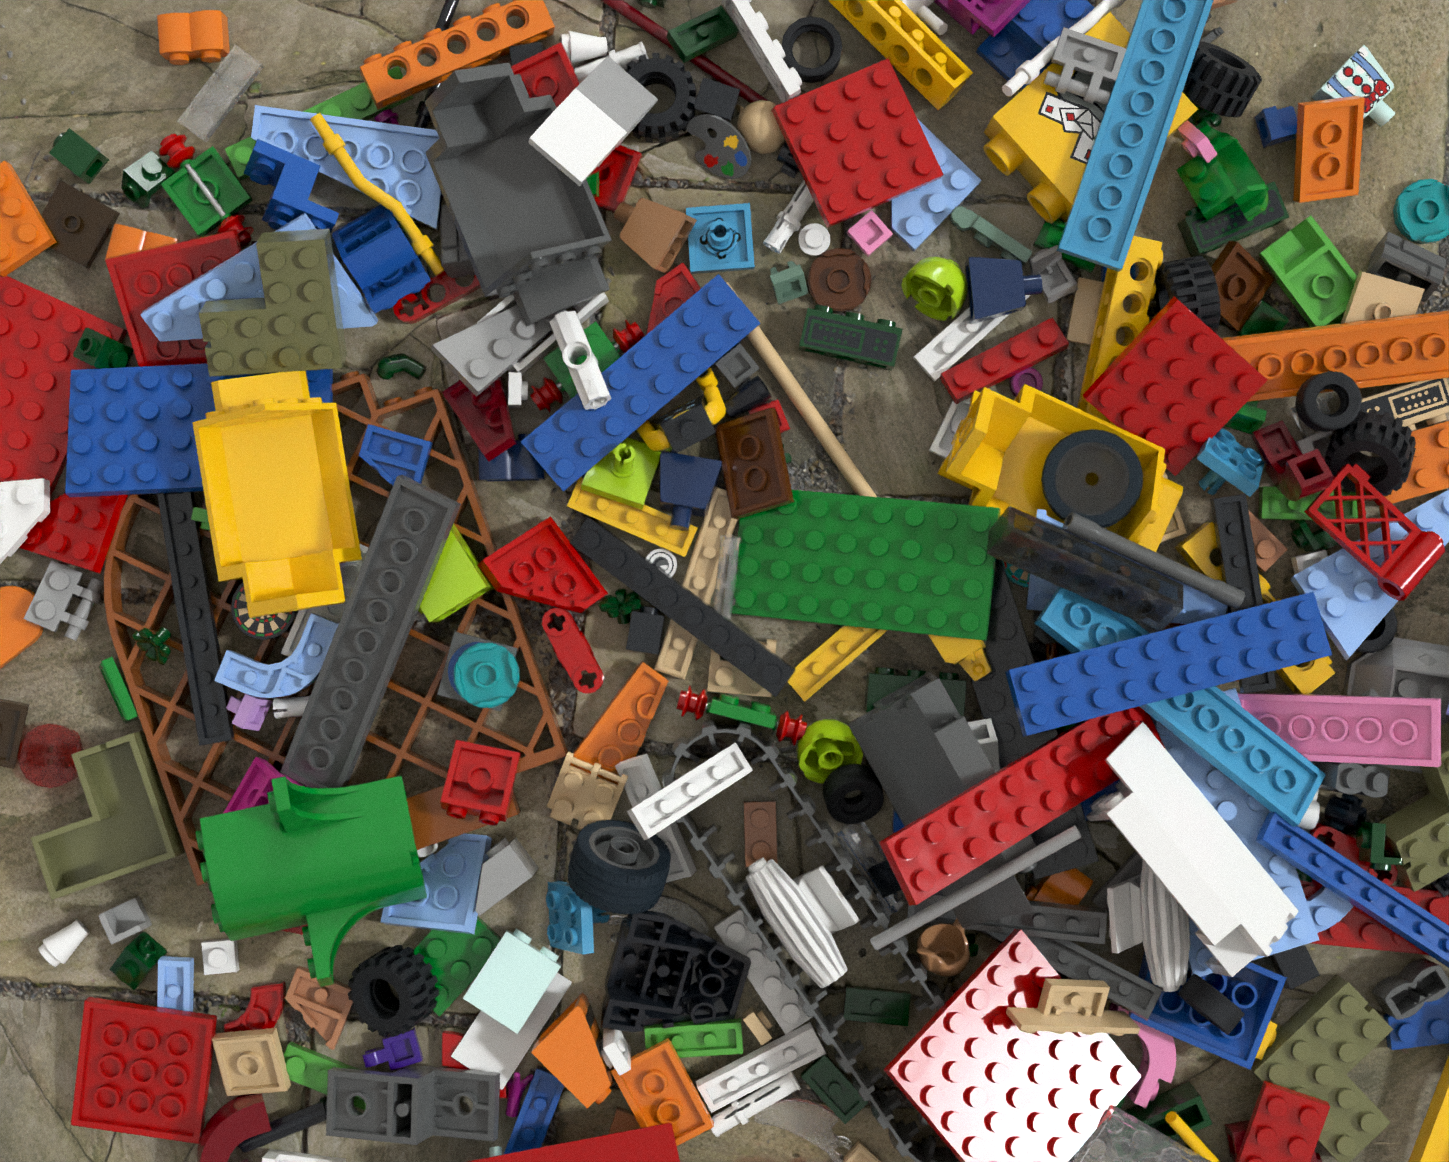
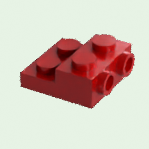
M456 740L440 801L441 808L447 810L446 815L456 819H465L466 814L479 816V822L491 826L498 825L499 821L506 822L521 757L520 753Z

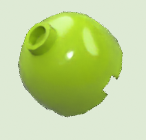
M936 256L924 258L916 263L904 276L901 284L906 298L908 299L911 295L914 300L919 302L914 306L918 311L940 321H946L949 316H952L953 319L962 308L968 293L967 280L959 265L953 260Z
M836 719L819 720L806 727L805 734L798 740L796 748L798 763L805 777L819 784H824L828 775L837 768L848 764H861L863 758L861 747L850 727Z

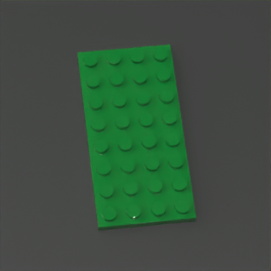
M792 490L793 503L739 519L729 613L987 641L1000 508Z

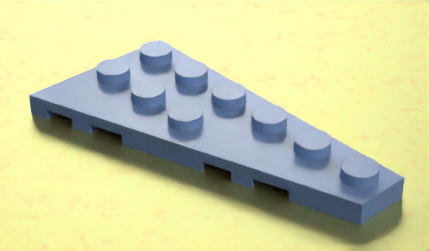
M255 105L251 133L253 140L257 141V139H260L320 165L318 172L363 193L354 186L334 155L330 156L322 145L324 140L310 122V119L317 115L316 113ZM321 114L334 134L338 133L346 144L345 150L365 179L401 202L411 218L438 230L442 192L425 154L439 139L436 130Z
M1449 490L1404 514L1421 531H1432L1438 534L1443 539L1444 547L1449 542ZM1389 523L1391 541H1401L1408 532L1398 523ZM1381 527L1368 534V541H1383ZM1369 546L1370 559L1380 566L1384 561L1383 546ZM1344 548L1295 574L1290 579L1300 595L1314 592L1324 629L1346 661L1398 602V600L1383 592L1378 585V579Z

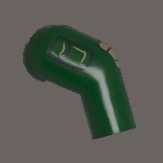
M398 353L380 359L376 372L383 380H390L394 373L401 371L420 380L427 366L406 354Z

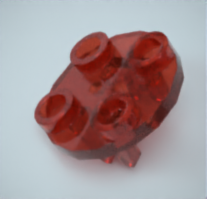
M53 723L37 726L28 732L20 743L18 752L19 766L25 777L35 785L46 788L63 786L76 779L78 773L71 754L83 750L79 734L66 726ZM50 746L53 748L52 752L49 751ZM50 759L53 761L52 765L49 764Z

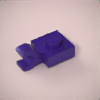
M415 1027L395 1037L390 1035L383 1037L384 1047L369 1049L362 1055L366 1068L388 1061L390 1070L423 1061Z

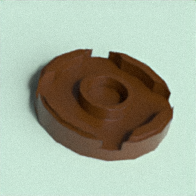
M835 248L825 251L815 259L808 272L807 285L810 296L817 305L834 309V313H844L854 310L864 302L870 291L871 274L867 263L857 253L850 249Z

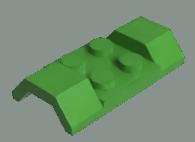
M1310 215L1259 253V256L1278 279L1276 282L1310 327L1341 324L1357 275Z

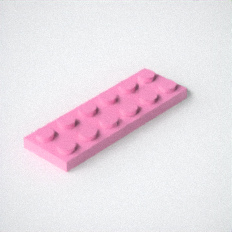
M1237 693L1241 706L1309 761L1424 767L1441 766V698Z

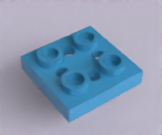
M750 203L686 208V215L697 220L688 235L691 274L755 269ZM702 237V242H705L707 237L708 243L705 245L701 244L700 238ZM719 251H723V252H720V253H719V256H720V257H723L724 255H726V257H725L724 259H719V258L717 257V253H718Z
M1220 429L1213 438L1209 437L1200 447L1197 460L1209 467L1210 470L1199 481V485L1204 491L1209 486L1210 489L1207 493L1215 495L1217 490L1227 480L1251 497L1259 487L1265 462L1254 449L1243 447L1236 442L1235 437L1229 431Z
M548 882L546 904L549 909L547 935L550 947L582 955L594 953L593 924L607 923L609 915H601V913L606 911L595 908L580 899L572 891L568 882Z

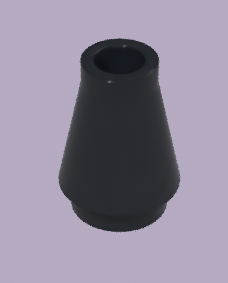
M757 375L753 379L749 377L723 402L727 413L733 419L739 414L766 405V400L771 398L772 395L763 380Z

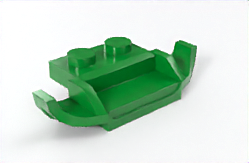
M1204 120L1195 127L1208 138L1217 155L1209 163L1197 155L1176 169L1207 221L1236 202L1247 221L1250 222L1255 216L1266 210L1269 188L1238 140L1228 133L1215 130Z

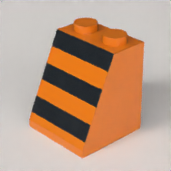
M582 992L537 1038L531 1053L587 1109L594 1102L597 1105L602 1103L612 1091L610 1087L614 1082L612 1081L611 1068L606 1065L601 1055L603 1050L601 1040L603 1037L588 998Z

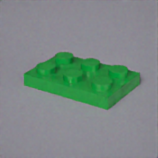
M478 916L474 934L431 930L414 949L415 955L420 953L425 957L423 961L426 964L430 963L433 968L430 971L432 975L437 977L438 982L435 984V987L439 988V995L435 999L438 1002L432 1010L439 1017L478 976L502 939Z

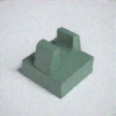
M793 261L787 262L788 269L777 272L776 267L770 269V279L778 305L808 294L804 272L800 264L796 265Z

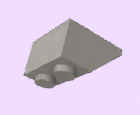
M505 837L486 852L489 858L482 864L475 910L479 916L533 877L539 868L517 837L510 842Z

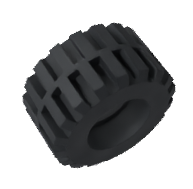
M1200 41L1183 93L1192 103L1207 111L1225 117H1241L1262 78L1252 65L1234 53L1214 44Z
M652 53L653 58L647 59L644 54L639 56L638 63L635 64L633 60L627 64L628 70L626 72L643 87L651 84H662L669 87L675 94V101L668 110L662 113L648 112L632 130L633 136L638 139L643 136L646 142L653 143V139H659V143L666 142V138L669 136L672 139L679 137L680 130L685 132L688 122L695 116V83H693L691 73L685 71L684 64L680 61L674 63L672 56L666 54L665 59H662L659 53Z
M1199 255L1162 263L1160 268L1157 269L1155 276V299L1158 313L1175 296L1216 333L1220 323V297L1214 273L1206 259Z
M1369 409L1368 413H1364L1363 410H1360L1352 423L1345 428L1334 430L1324 460L1333 477L1344 465L1350 464L1353 466L1357 464L1370 476L1368 482L1383 496L1391 495L1392 490L1398 491L1402 487L1410 472L1416 450L1414 448L1416 444L1415 437L1411 436L1412 430L1409 426L1403 427V421L1400 418H1391L1390 413L1378 414L1377 410ZM1360 451L1372 452L1380 457L1367 456ZM1345 476L1341 481V485L1344 487L1343 491L1356 493L1355 483Z
M395 945L392 948L389 946L366 959L353 970V978L348 983V987L352 989L348 992V998L353 1001L354 1005L351 1006L353 1012L358 1013L360 1016L358 1020L361 1024L366 1023L368 1030L371 1032L378 1030L380 1036L386 1037L390 1034L391 1037H395L401 1033L404 1034L432 1013L431 1010L436 1007L438 1002L435 999L439 995V988L435 987L438 980L436 975H432L430 971L433 969L430 963L426 964L423 961L425 958L420 953L415 955L414 949L410 947L403 949L402 945ZM388 982L397 991L399 999L396 998L391 992Z

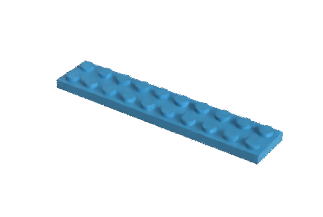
M1213 0L1141 1L1126 45V53L1116 81L1111 89L1110 98L1106 104L1057 251L1118 272L1122 270Z
M1072 571L1064 577L1035 621L1037 626L1071 653L1150 634ZM1216 686L1139 706L1268 810L1276 812L1293 827L1300 824L1326 776L1323 771Z

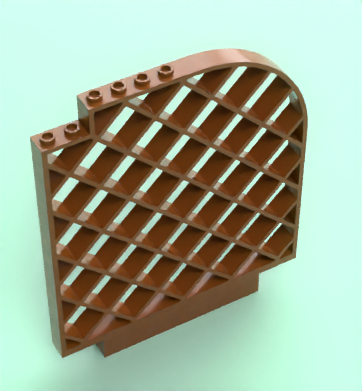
M359 371L344 374L340 377V382L332 384L333 396L362 387L371 418L368 419L336 403L338 412L365 425L370 424L388 430L391 429L382 426L384 419L435 402L437 412L423 440L432 442L433 447L442 427H444L455 460L432 450V448L430 456L457 468L464 484L456 501L461 506L454 524L460 533L484 544L488 556L497 551L442 391L438 388L433 390L432 386L424 387L413 392L415 397L402 400V397H396L383 402L384 407L380 408L370 377L364 373L359 374ZM366 426L347 466L350 489L355 482L389 498L390 491L357 476L364 462L359 453L367 429ZM132 494L122 508L119 522L106 555L104 603L107 623L197 886L204 884L200 864L206 862L203 850L200 851L198 848L196 829L192 816L205 790L228 801L231 800L236 790L211 779L228 741L213 743L199 773L171 760L166 741L179 714L195 721L193 707L185 704L190 694L187 669L173 697L145 685L140 667L148 651H142L136 643L132 647L126 625L137 631L148 628L152 634H155L159 630L174 598L169 571L125 551L130 531L140 509L144 507L161 515L159 504L147 499L149 494ZM205 501L201 507L202 509H207ZM468 501L471 504L481 535L458 524ZM200 528L201 540L203 536L211 539L210 530ZM359 539V544L366 547L370 546L369 543ZM123 561L165 580L146 623L123 612L121 600ZM243 579L228 581L222 596L210 592L212 603L217 605L214 610L217 635L228 613L231 612L233 595L239 585L243 583ZM486 593L470 603L457 632L467 634L480 606L511 620L517 636L513 647L518 648L515 659H517L522 650L533 682L531 684L520 678L518 687L538 696L543 710L542 718L529 744L487 725L486 722L492 709L483 708L478 719H475L435 700L451 644L412 626L409 635L446 652V655L426 695L396 680L390 679L388 688L421 703V707L402 746L372 731L368 733L366 741L397 755L386 779L397 777L406 760L446 779L449 768L411 750L430 709L473 728L467 742L476 744L480 734L483 733L523 752L525 756L520 757L517 773L567 755L568 750L514 596L502 593L507 609H504L484 599ZM288 630L286 633H284L283 635H281V637H284V638L287 639V637H288V635H289V633H290V630ZM171 635L164 643L184 653L181 639ZM279 637L263 640L254 660L267 663ZM315 682L303 689L300 696L292 694L277 698L310 696ZM238 691L236 698H243L245 693ZM151 701L167 708L160 724ZM230 711L233 721L236 714ZM302 716L288 718L275 747L236 729V725L232 724L235 741L270 757L268 762L277 770L280 763L284 764L287 756L286 750ZM548 725L554 746L537 751L536 747ZM178 777L193 784L186 800ZM445 784L407 797L417 850L487 825L478 821L479 816L466 814L465 819H456L446 815L447 810L442 809L440 803ZM514 789L507 818L518 815L521 812Z

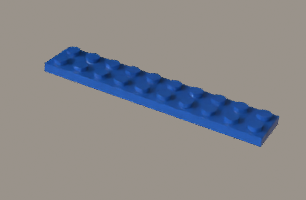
M1310 592L1005 671L1022 736L1024 737L1331 656L1332 653L1315 594Z

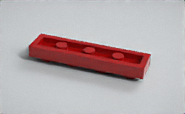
M1052 317L941 373L940 380L954 403L958 404L972 397L975 390L981 392L984 387L990 388L1067 349L1069 342Z

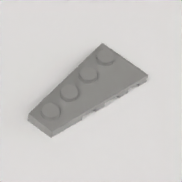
M518 305L433 344L431 351L477 397L553 331L550 321L561 312L526 327Z

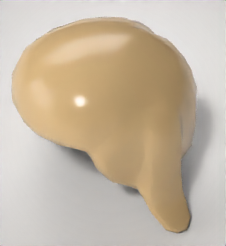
M758 100L750 103L745 108L739 104L736 105V109L740 113L737 121V130L746 140L749 149L754 152L771 154L780 149L783 143H785L784 136L771 111L777 105L774 102Z

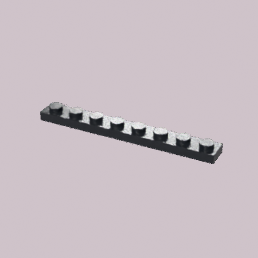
M157 493L199 746L235 740L230 710L226 709L229 702L226 686L214 681L222 659L199 522L191 520L193 508L196 507L194 493Z
M592 517L586 519L571 540L570 544L775 697L778 696L795 673V668Z

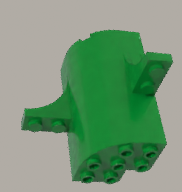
M284 776L271 779L273 791L267 792L269 804L200 818L201 830L196 831L198 848L200 851L203 850L206 862L200 864L204 883H208L209 891L213 894L215 904H211V911L214 923L218 924L220 932H225L230 941H235L308 924V926L302 927L305 946H311L313 958L307 959L311 979L317 978L320 987L333 985L334 962L338 948L345 935L359 920L384 907L427 898L402 776L339 788L299 786L290 782Z

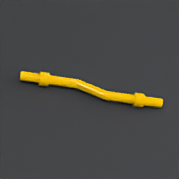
M321 113L313 116L310 122L324 140L322 145L330 156L334 155L354 186L393 213L412 241L411 246L417 256L421 255L435 276L445 271L440 259L432 249L433 243L427 235L423 236L401 202L365 179L345 150L346 144L338 133L334 134Z

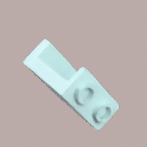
M517 928L513 933L509 930L505 932L463 997L464 1000L516 1034L519 1033L561 967V964L557 962L559 958L557 954L544 946L541 950H538L529 944L532 938Z

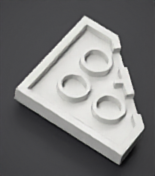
M42 478L0 482V564L7 556L11 557L28 538V532L38 521L42 522L50 513L49 480Z

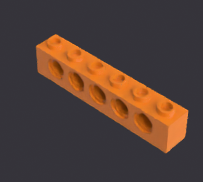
M512 0L513 2L503 6L500 3H496L486 7L482 11V15L473 19L471 16H464L453 23L454 27L442 31L441 28H437L423 35L424 39L414 44L411 41L403 42L393 48V53L382 56L379 53L368 57L363 61L364 65L360 66V72L377 110L444 82L455 70L479 67L510 53L509 47L534 43L553 35L555 25L544 1ZM511 16H518L523 20L524 25L521 28L514 29L507 24L506 20ZM487 28L494 33L495 37L491 41H483L477 36V32ZM452 41H460L466 49L460 54H454L449 51L447 46ZM425 53L431 54L435 57L436 62L429 67L422 66L418 62L419 56ZM400 66L405 69L406 75L402 79H393L388 75L390 68Z

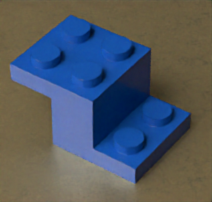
M1031 0L995 37L990 34L977 48L976 53L1003 78L1009 81L1016 74V69L1026 60H1032L1048 44L1060 36L1064 27L1069 29L1095 7L1087 0ZM1051 60L1039 70V75L1052 64ZM1024 84L1018 91H1022L1027 85Z
M257 139L243 174L250 176V179L258 184L274 186L262 221L267 222L271 228L277 230L306 213L316 229L330 228L331 233L339 213L308 200L320 165Z
M382 205L377 206L331 233L343 262L361 287L374 314L381 310L390 309L399 299L408 294L419 292L424 288L425 284L431 281L420 257L413 250L411 242L390 210Z

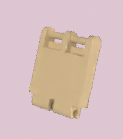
M568 751L547 807L552 809L550 818L567 825H571L573 819H577L579 822L576 828L579 830L592 822L611 820L628 776L625 774L618 776L601 769V765L596 762L594 765L575 758L574 753ZM571 763H572V764H575V765H577V766H579V767H582V768L587 769V770L592 771V772H591V774H590V773L585 772V771H583V770H581V769H578V768H576V767H573V766H571L570 764H571ZM599 774V775L604 776V777H606V778H609V779H611V780H613V781H616V782H618V785L615 784V783H612V782H610V781H607V780H605V779H602V778L598 777L597 775Z

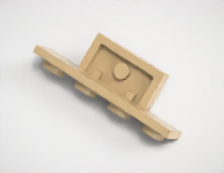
M1045 978L1037 1008L1007 1007L1006 1014L1017 1028L1029 1034H1033L1036 1031H1045L1055 1034L1080 1032L1085 1035L1110 1033L1116 1036H1123L1124 1034H1139L1140 1027L1125 1011L1104 1010L1110 987L1105 981Z

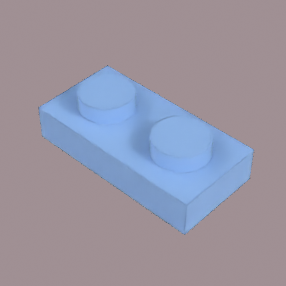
M161 956L158 959L157 1007L193 1012L194 958Z

